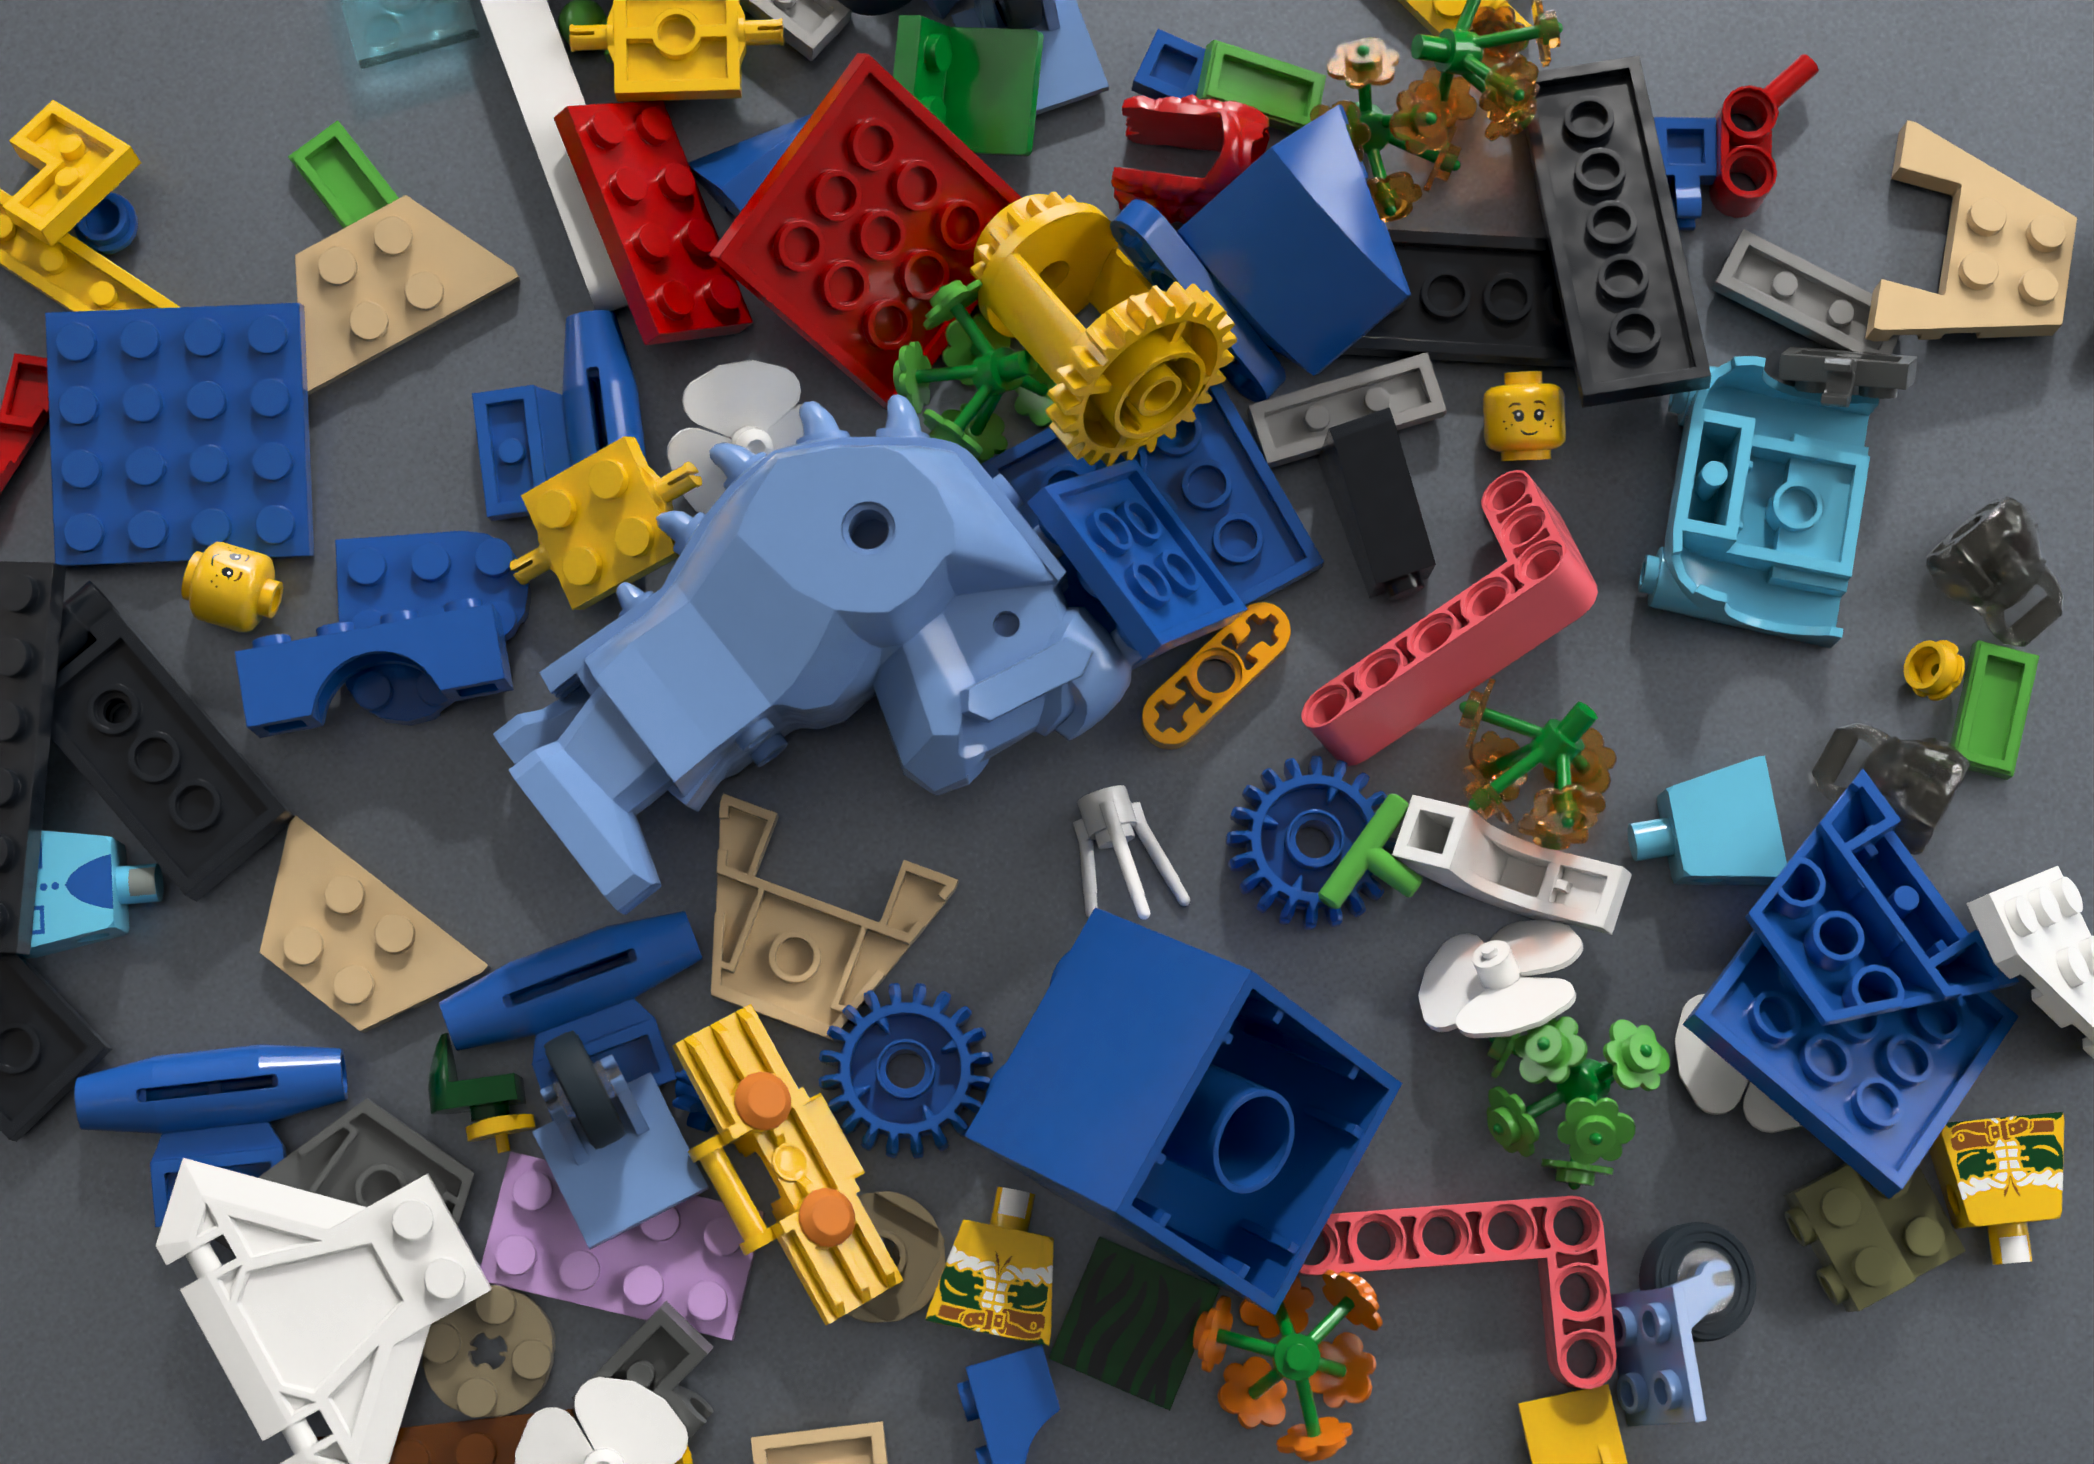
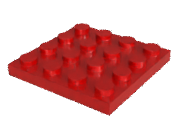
M857 53L709 256L887 410L888 400L892 395L897 394L893 381V369L895 362L899 360L900 348L909 345L910 342L918 341L921 344L923 356L928 357L932 367L948 345L945 336L946 329L956 318L944 321L931 330H926L923 326V322L927 319L925 315L933 308L929 303L930 299L939 291L941 286L948 285L953 281L960 280L964 286H967L976 280L970 273V267L974 265V250L982 231L1002 209L1022 197L869 54ZM978 299L965 307L969 314L977 305Z

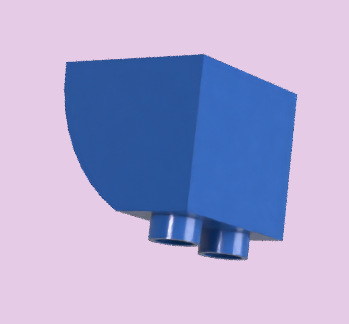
M1095 907L1071 950L1056 965L1051 977L1050 987L1009 1059L992 1077L986 1091L985 1101L967 1130L965 1137L1085 1212L1199 1276L1276 1315L1403 1083L1252 970Z

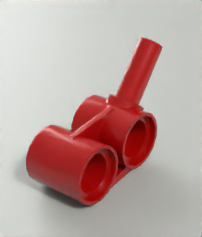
M1800 55L1764 89L1749 85L1733 90L1715 116L1717 176L1713 184L1710 185L1709 193L1715 208L1725 216L1741 218L1756 212L1774 186L1777 168L1772 158V129L1779 116L1778 108L1819 72L1817 64L1808 55ZM1743 114L1748 116L1755 123L1757 130L1751 132L1740 130L1734 125L1731 115ZM1740 172L1748 175L1755 183L1756 190H1740L1731 181L1730 173Z

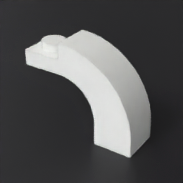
M1413 794L1392 856L1417 873L1484 903L1535 920L1548 919L1610 935L1613 934L1632 876L1622 866L1553 850L1513 836L1489 824L1470 808Z

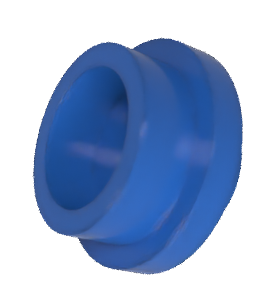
M110 192L75 225L74 230L82 243L99 254H113L125 249L133 241L138 230V217L135 209L127 199L119 194Z

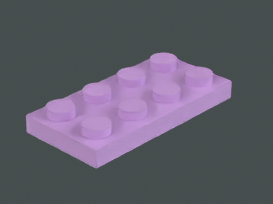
M510 1151L480 1268L487 1281L492 1284L643 1320H648L667 1301L699 1333L734 1341L756 1250L744 1256L738 1245L744 1242L723 1202L700 1196H694L590 1250L547 1161ZM758 1210L762 1220L764 1221L765 1212Z

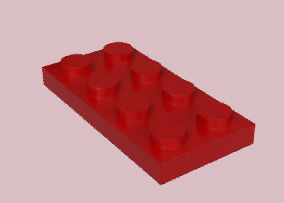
M638 101L566 106L553 119L644 345L739 334L750 326L753 321L736 279L709 256L720 240L664 102Z

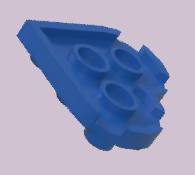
M450 531L335 540L339 622L354 623L355 629L378 625L382 615L395 611L415 610L418 611L419 617L444 612L443 606L446 603L465 598H479L482 600L483 605L493 604L502 619L505 642L516 634L522 621L525 623L528 618L532 595L530 584L522 585L513 576V574L519 571H511L510 562L518 558L510 546L502 539L493 538L486 533ZM401 664L372 666L358 672L345 682L355 701L364 710L391 724L413 726L432 721L441 716L440 712L454 703L447 699L435 681L427 674L413 667Z

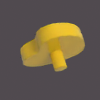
M511 1114L478 1121L467 1126L465 1131L467 1142L495 1138L497 1152L504 1153L511 1151L509 1134L535 1129L536 1125L534 1114Z

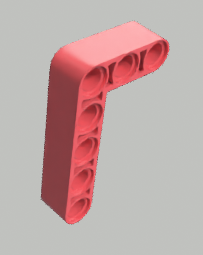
M1514 470L1499 476L1487 487L1481 499L1482 509L1507 562L1320 687L1304 704L1301 713L1302 722L1337 761H1344L1347 763V766L1357 765L1366 761L1579 619L1596 601L1598 594L1597 585L1562 516L1525 471Z
M1559 1196L1334 1213L1329 1216L1320 1233L1326 1245L1323 1258L1315 1265L1303 1264L1298 1273L1300 1276L1309 1277L1322 1276L1328 1269L1333 1270L1337 1274L1341 1271L1362 1273L1537 1259L1547 1361L1553 1376L1558 1382L1567 1387L1593 1389L1606 1383L1616 1369L1617 1355L1604 1226L1599 1210L1592 1202L1583 1197ZM1563 1208L1577 1212L1582 1218L1584 1225L1583 1235L1574 1245L1563 1243L1554 1232V1218ZM1497 1213H1505L1511 1216L1518 1225L1519 1239L1510 1250H1502L1496 1247L1489 1238L1488 1224ZM1432 1218H1441L1447 1221L1453 1228L1455 1234L1454 1244L1445 1255H1436L1424 1245L1422 1238L1423 1229ZM1366 1223H1377L1384 1227L1389 1234L1390 1248L1387 1254L1380 1260H1371L1365 1257L1358 1248L1357 1235L1361 1227ZM1570 1274H1577L1583 1277L1589 1285L1590 1299L1587 1305L1580 1311H1573L1567 1308L1561 1300L1560 1286L1563 1280ZM1578 1340L1590 1343L1597 1356L1593 1372L1583 1378L1574 1375L1568 1368L1566 1361L1570 1346Z

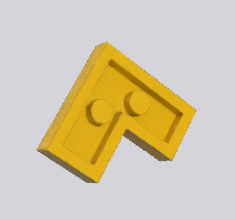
M52 100L9 140L20 158L41 171L2 207L14 224L53 247L135 170L141 162L130 145Z

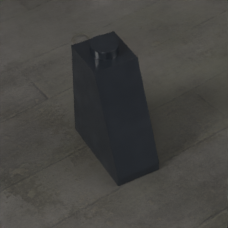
M1390 408L1329 428L1318 463L1369 598L1387 593L1389 600L1392 601L1422 590L1425 587L1423 580L1429 578L1436 563Z

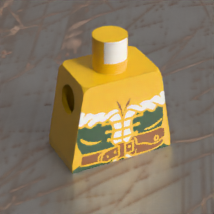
M2063 1112L1947 1122L1929 1149L1952 1225L1955 1229L1987 1226L1992 1265L2033 1261L2027 1222L2060 1219L2065 1124Z
M997 1187L990 1224L963 1219L928 1308L925 1321L1049 1346L1052 1319L1054 1238L1028 1232L1035 1194Z

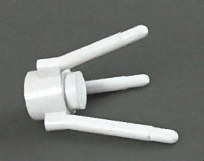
M1124 785L1111 786L1094 791L1077 801L1082 819L1073 822V826L1079 842L1085 914L1088 918L1094 908H1098L1093 840L1097 841L1099 849L1114 847L1137 915L1142 920L1149 918L1151 914L1127 843L1135 838L1133 828L1178 903L1183 907L1189 905L1190 897L1148 826L1140 802L1131 803Z

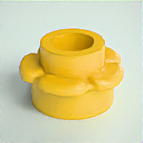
M1948 640L1920 642L1912 648L1904 663L1906 682L1918 696H1928L1932 701L1943 700L1952 694L1953 690L1961 683L1965 671V661L1962 656L1958 655V647Z

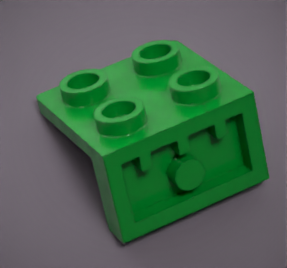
M899 15L893 77L975 154L1025 157L1031 155L1044 39L1043 33L1035 29L949 27L922 15Z

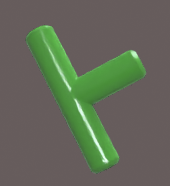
M1394 793L1388 794L1319 891L1318 897L1325 905L1332 909H1339L1366 870H1369L1407 898L1412 897L1422 884L1423 878L1421 875L1383 849V846L1406 815L1409 803L1402 797Z

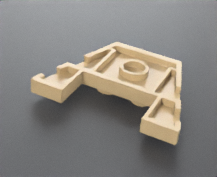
M1907 120L1899 131L1891 179L1945 193L1953 197L1938 294L1881 279L1873 290L1865 339L1889 341L1893 335H1917L1918 340L1941 339L1944 334L1976 333L1977 338L2053 336L2063 323L2077 217L1920 124Z
M723 793L719 808L720 831L719 849L717 850L716 912L714 913L711 996L740 1008L752 1004L759 1015L834 1042L827 1035L829 1027L837 1026L844 1029L847 1026L849 1020L845 1017L842 1010L847 1005L853 1006L857 1011L860 1010L865 1003L864 993L877 989L954 894L958 885V879L903 860L881 920L879 922L757 878V872L779 816L776 812Z

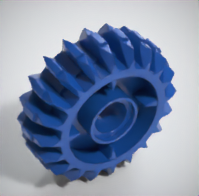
M1321 756L1311 757L1308 765V775L1301 774L1299 764L1294 758L1287 759L1284 763L1286 778L1284 782L1271 768L1265 769L1260 777L1268 793L1265 794L1257 787L1247 785L1243 790L1242 796L1254 808V811L1244 807H1234L1230 815L1231 820L1236 824L1246 827L1247 831H1232L1226 836V844L1228 846L1246 848V853L1236 855L1229 860L1230 870L1241 871L1250 868L1253 873L1240 883L1239 890L1241 893H1251L1258 886H1261L1266 891L1256 905V909L1261 913H1265L1270 908L1274 899L1285 904L1279 914V923L1283 925L1290 923L1294 916L1295 908L1304 910L1303 925L1306 930H1313L1316 927L1318 910L1325 911L1327 921L1331 927L1341 925L1343 921L1341 908L1332 909L1319 899L1318 893L1375 814L1374 811L1381 806L1387 797L1383 791H1379L1365 799L1360 792L1366 787L1370 777L1364 772L1355 778L1352 785L1342 781L1347 771V763L1344 761H1337L1332 769L1331 776L1322 775L1323 761ZM1308 827L1321 830L1329 840V853L1320 858H1311L1304 855L1296 844L1297 832ZM1390 837L1383 846V849L1392 854L1397 839ZM1366 870L1343 903L1355 917L1361 916L1366 911L1365 904L1358 894L1359 891L1374 900H1379L1384 894L1381 884L1371 877L1374 874L1369 870Z
M892 983L889 985L888 990L892 1004L880 1007L877 995L873 990H869L864 993L866 1005L871 1011L869 1014L862 1018L856 1008L851 1005H847L842 1010L845 1017L854 1025L850 1033L837 1026L829 1027L827 1035L833 1041L843 1046L841 1052L822 1050L820 1052V1062L826 1065L838 1066V1074L820 1077L819 1086L825 1090L841 1089L842 1095L831 1099L827 1104L833 1114L839 1113L848 1107L852 1111V1114L840 1126L846 1136L854 1133L861 1124L868 1127L862 1138V1148L867 1151L872 1150L876 1145L879 1135L888 1137L886 1156L895 1159L899 1153L900 1139L910 1140L913 1158L919 1159L924 1157V1147L921 1140L923 1137L932 1135L936 1147L941 1152L949 1148L947 1138L942 1132V1129L949 1124L959 1135L965 1137L969 1126L958 1115L963 1108L977 1115L982 1103L969 1097L971 1090L987 1091L991 1079L986 1076L974 1075V1068L987 1067L993 1064V1054L991 1052L972 1054L970 1047L981 1043L986 1038V1032L982 1027L974 1028L965 1034L961 1031L960 1028L972 1016V1012L967 1006L958 1009L951 1018L944 1014L951 1001V995L948 992L942 991L937 996L933 1007L924 1005L927 996L925 984L917 983L915 985L913 1002H902L900 985ZM901 1054L916 1055L925 1065L923 1079L911 1088L895 1086L888 1078V1067L891 1061Z

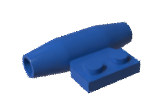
M607 310L585 311L572 314L565 319L562 394L535 385L472 393L487 518L491 521L530 516L521 497L522 494L624 436L636 438L647 462L638 385L615 312Z
M681 911L605 926L511 961L440 1001L439 1005L457 1051L535 1036L532 1066L539 1086L543 1089L552 1084L569 1115L574 1111L545 1054L544 1045L550 1040L574 1030L580 1037L608 1095L615 1092L600 1060L611 1054L626 1083L651 1072L658 1087L677 1080L655 1017L634 998L703 958L686 912Z
M258 1044L158 1055L81 1076L75 1082L76 1115L82 1130L162 1134L150 1162L155 1228L162 1226L183 1158L258 1178L287 1156L286 1147L270 1124L271 1121L343 1102L348 1099L347 1068L342 1048Z

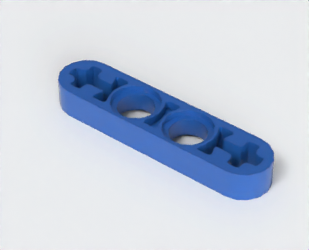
M1139 199L1132 200L1110 223L1112 235L1145 278L1153 286L1157 285L1161 291L1166 292L1173 282H1178L1184 289H1187L1193 283L1202 292L1207 290L1235 323V326L1230 331L1237 337V342L1228 348V351L1234 356V361L1219 368V370L1231 385L1247 399L1255 403L1269 399L1286 380V373L1281 363L1167 219L1151 204Z

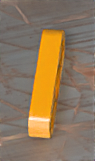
M1257 602L1248 605L1247 610L1231 624L1223 627L1148 698L1141 716V727L1145 737L1153 745L1167 750L1178 749L1189 743L1282 655L1291 634L1290 622L1286 614L1279 607L1267 602ZM1253 620L1256 624L1262 625L1269 620L1275 625L1271 638L1276 644L1270 647L1263 641L1257 643L1245 657V660L1255 665L1251 669L1246 670L1240 656L1234 650L1222 644L1230 639L1237 650L1249 637L1251 629L1247 622ZM1211 659H1219L1226 662L1234 673V682L1231 687L1220 693H1213L1204 689L1197 677V671L1204 662ZM1185 682L1191 695L1198 702L1209 708L1204 713H1201L1194 702L1182 716L1181 724L1185 728L1183 731L1178 733L1170 727L1162 733L1155 727L1159 720V713L1156 708L1162 705L1170 711L1185 699L1186 692L1176 687Z

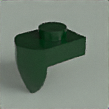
M449 1033L441 1034L433 1054L429 1072L428 1093L431 1114L470 1112L471 1122H478L496 1116L510 1115L509 1106L526 1104L523 1078L515 1073L458 1081Z

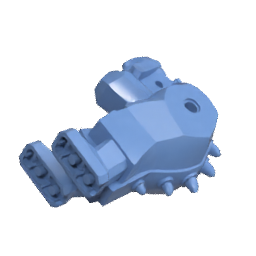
M899 394L890 397L887 405L885 428L877 429L875 437H850L849 432L839 429L833 416L823 406L811 401L804 402L799 409L804 436L797 439L795 445L774 450L768 455L765 452L754 454L745 447L725 442L713 446L709 450L710 458L727 477L723 485L725 491L707 514L700 512L692 517L685 512L674 510L661 513L656 517L658 527L675 541L673 551L679 555L663 587L653 593V591L643 592L628 582L620 584L617 587V598L622 608L618 616L619 618L539 672L550 693L554 694L556 698L559 697V699L541 710L516 715L493 733L500 746L515 764L509 769L514 780L604 897L618 912L626 915L661 888V882L636 815L667 791L684 805L698 812L722 780L739 773L753 761L758 767H761L779 755L789 744L784 737L794 730L801 728L822 729L842 723L872 697L877 695L903 775L932 794L939 796L969 785L988 764L989 758L1033 732L1046 737L1053 731H1057L1068 741L1078 737L1103 719L1121 700L1129 687L1132 665L1142 657L1137 651L1124 643L1117 629L1109 633L1085 607H1069L1064 596V592L1069 588L1067 572L1057 560L1064 555L1061 548L1046 538L1039 524L1033 529L1017 510L1023 505L1021 498L1000 473L992 479L968 450L947 440L930 438L928 434L922 432L919 417L906 397Z

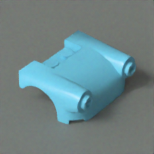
M1737 356L1720 367L1709 366L1711 372L1710 389L1670 394L1668 412L1678 414L1677 422L1679 426H1683V433L1665 535V547H1660L1656 556L1645 555L1639 576L1638 591L1648 594V607L1831 648L1843 635V628H1838L1836 625L1840 600L1847 592L1848 580L1852 577L1870 456H1868L1869 447H1864L1869 415L1878 406L1879 398L1852 395L1848 408L1822 406L1821 395L1824 393L1797 391L1795 387L1773 379L1764 370L1766 358L1758 356Z

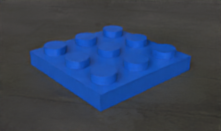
M1135 458L1044 486L1027 502L1039 518L1038 523L1043 534L1053 544L1062 549L1077 569V577L1083 588L1090 595L1100 600L1116 622V629L1126 645L1137 651L1143 660L1225 627L1247 610V607Z

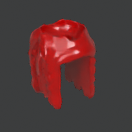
M1193 94L1183 98L1169 96L1156 100L1147 96H1133L1125 99L1122 106V114L1127 117L1125 124L1128 126L1125 134L1127 140L1143 145H1169L1186 149L1217 151L1221 154L1204 178L1114 167L1111 184L1114 187V198L1119 202V209L1121 210L1132 200L1139 199L1156 208L1170 224L1175 222L1185 224L1266 152L1270 139L1268 132L1269 118L1255 107L1237 101L1220 102L1216 99L1204 100L1199 99Z

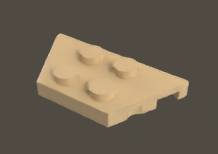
M407 195L295 254L297 303L304 305L308 395L518 282L520 278L516 270Z
M295 815L290 821L259 953L360 1032L366 1033L393 1020L394 1016L410 1008L416 1009L439 998L438 995L471 979L477 980L490 971L491 967L298 816Z

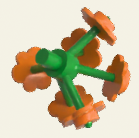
M1328 1269L1322 1274V1279L1325 1282V1285L1322 1287L1323 1294L1335 1307L1307 1336L1298 1333L1307 1327L1309 1318L1306 1310L1313 1305L1314 1295L1309 1288L1301 1287L1298 1275L1276 1315L1246 1300H1243L1239 1306V1314L1242 1321L1249 1326H1257L1262 1337L1272 1339L1281 1333L1282 1338L1276 1344L1230 1331L1233 1323V1314L1230 1313L1231 1298L1225 1295L1218 1299L1215 1308L1212 1307L1209 1312L1204 1311L1200 1315L1194 1328L1193 1347L1195 1350H1198V1358L1202 1360V1371L1209 1373L1215 1364L1219 1365L1221 1363L1227 1345L1272 1358L1273 1369L1265 1359L1257 1356L1250 1357L1243 1365L1231 1363L1224 1369L1223 1376L1226 1383L1218 1391V1402L1226 1412L1237 1414V1419L1242 1427L1254 1429L1260 1423L1268 1427L1280 1424L1285 1418L1286 1413L1285 1406L1281 1400L1287 1394V1386L1282 1379L1286 1378L1295 1381L1305 1424L1290 1427L1287 1430L1288 1435L1279 1438L1276 1441V1446L1279 1452H1295L1296 1456L1304 1461H1319L1333 1456L1338 1449L1346 1445V1437L1353 1433L1352 1424L1348 1422L1339 1423V1420L1335 1417L1318 1418L1312 1392L1323 1394L1324 1403L1331 1408H1340L1346 1401L1354 1404L1363 1403L1372 1392V1382L1369 1375L1376 1369V1360L1372 1354L1363 1352L1362 1340L1351 1332H1343L1334 1339L1333 1343L1322 1341L1344 1317L1355 1325L1362 1323L1373 1331H1377L1383 1324L1382 1318L1377 1312L1379 1304L1374 1289L1360 1276L1345 1271L1337 1274L1333 1270Z

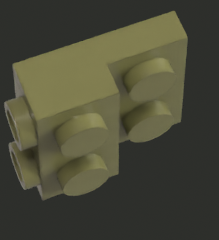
M1847 1163L1783 1195L1790 1207V1210L1785 1212V1218L1790 1230L1803 1247L1811 1245L1823 1267L1816 1271L1821 1287L1830 1301L1836 1306L1842 1303L1846 1312L1861 1311L1915 1282V1278L1966 1252L1919 1165L1904 1188L1890 1199Z

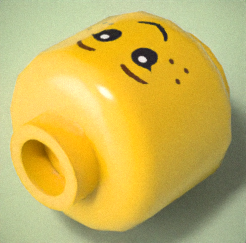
M1542 371L1504 373V385L1491 387L1485 392L1483 397L1484 440L1489 449L1501 452V461L1551 459V450L1562 446L1565 442V394L1558 385L1542 383Z
M215 542L204 553L196 551L192 555L186 567L181 587L182 598L189 600L190 610L196 619L245 633L252 631L261 622L263 617L273 618L275 616L283 594V583L275 580V569L269 556L224 542Z

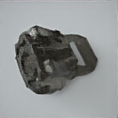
M2007 496L2001 500L1995 499L1945 537L1927 555L1926 567L1935 587L1945 593L1947 598L1953 601H1961L1978 610L1979 615L1983 617L1986 626L1994 637L2006 645L2025 647L2063 614L2064 595L2057 578L2046 566V559L2041 557L2038 523H2035L2030 509L2014 498ZM2035 585L2041 587L2045 591L2046 596L2008 628L2005 622L2004 611L2019 603Z
M1859 723L1837 727L1811 771L1819 792L1834 803L1839 799L1847 787L1837 786L1834 783L1856 746L1858 739L1864 740L1872 747L1873 751L1864 760L1858 773L1862 769L1865 770L1901 819V822L1893 831L1910 854L1917 855L1923 853L1968 772L1970 763L1967 758L1952 743L1936 740V738L1900 740L1897 736L1891 737L1878 728Z

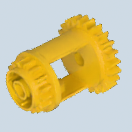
M1051 192L1049 195H1030L1016 200L1002 209L987 224L976 243L974 265L970 267V273L983 284L978 291L980 311L998 333L1010 338H1016L1056 383V386L1048 390L1047 393L1054 402L1045 410L1048 417L1053 421L1049 428L1077 460L1083 457L1089 465L1093 466L1101 459L1106 466H1112L1120 454L1126 461L1133 460L1141 446H1144L1151 453L1155 450L1158 437L1165 434L1170 439L1175 438L1176 424L1181 420L1193 422L1196 417L1192 409L1197 404H1206L1213 400L1207 390L1210 386L1218 385L1225 381L1226 377L1219 368L1234 361V356L1228 351V348L1237 342V337L1230 331L1235 326V323L1207 290L1202 292L1196 284L1192 283L1187 289H1184L1178 282H1173L1166 292L1161 291L1157 285L1153 286L1118 248V242L1110 229L1111 221L1097 207L1077 202L1071 195L1062 199L1057 192ZM1090 302L1099 311L1101 316L1086 329L1077 320L1075 315Z

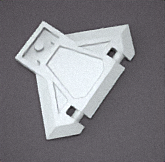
M183 1158L156 1242V1247L166 1265L183 1256H186L198 1280L180 1289L262 1441L282 1431L294 1455L279 1464H389L430 1325L492 1289L429 1173L369 1207H364ZM224 1234L236 1259L222 1266L210 1241ZM320 1409L332 1433L318 1441L305 1417Z

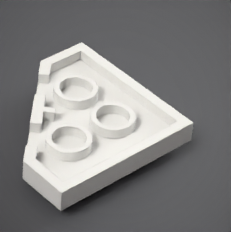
M2056 866L1966 903L1994 964L2008 978L2011 979L2022 975L2036 987L2031 990L2032 1001L2061 1028L2071 1024L2076 1026L2086 1036L2082 1039L2083 1049L2094 1059V936H2091L2080 913L2083 910V903L2075 884L2068 877H2063L2059 867Z

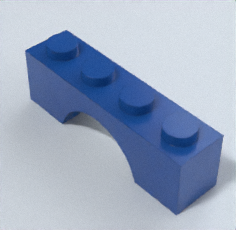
M465 598L446 603L443 606L444 612L419 617L418 611L402 610L382 615L380 617V624L355 629L354 623L338 622L317 628V636L292 641L290 635L275 634L257 638L252 641L253 648L235 651L246 726L259 738L322 727L325 723L329 705L340 687L358 672L381 664H401L424 672L435 681L440 691L450 702L512 691L514 689L501 616L492 603L483 605L482 600L479 598Z
M1042 1345L965 1367L969 1380L957 1383L967 1422L980 1419L987 1445L975 1448L979 1464H1026L1029 1447L1036 1433L1047 1420L1061 1410Z

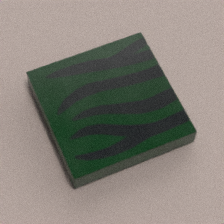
M1099 1236L1048 1359L1170 1411L1195 1351L1193 1347L1194 1328L1200 1315L1204 1311L1209 1312L1213 1307L1220 1288Z

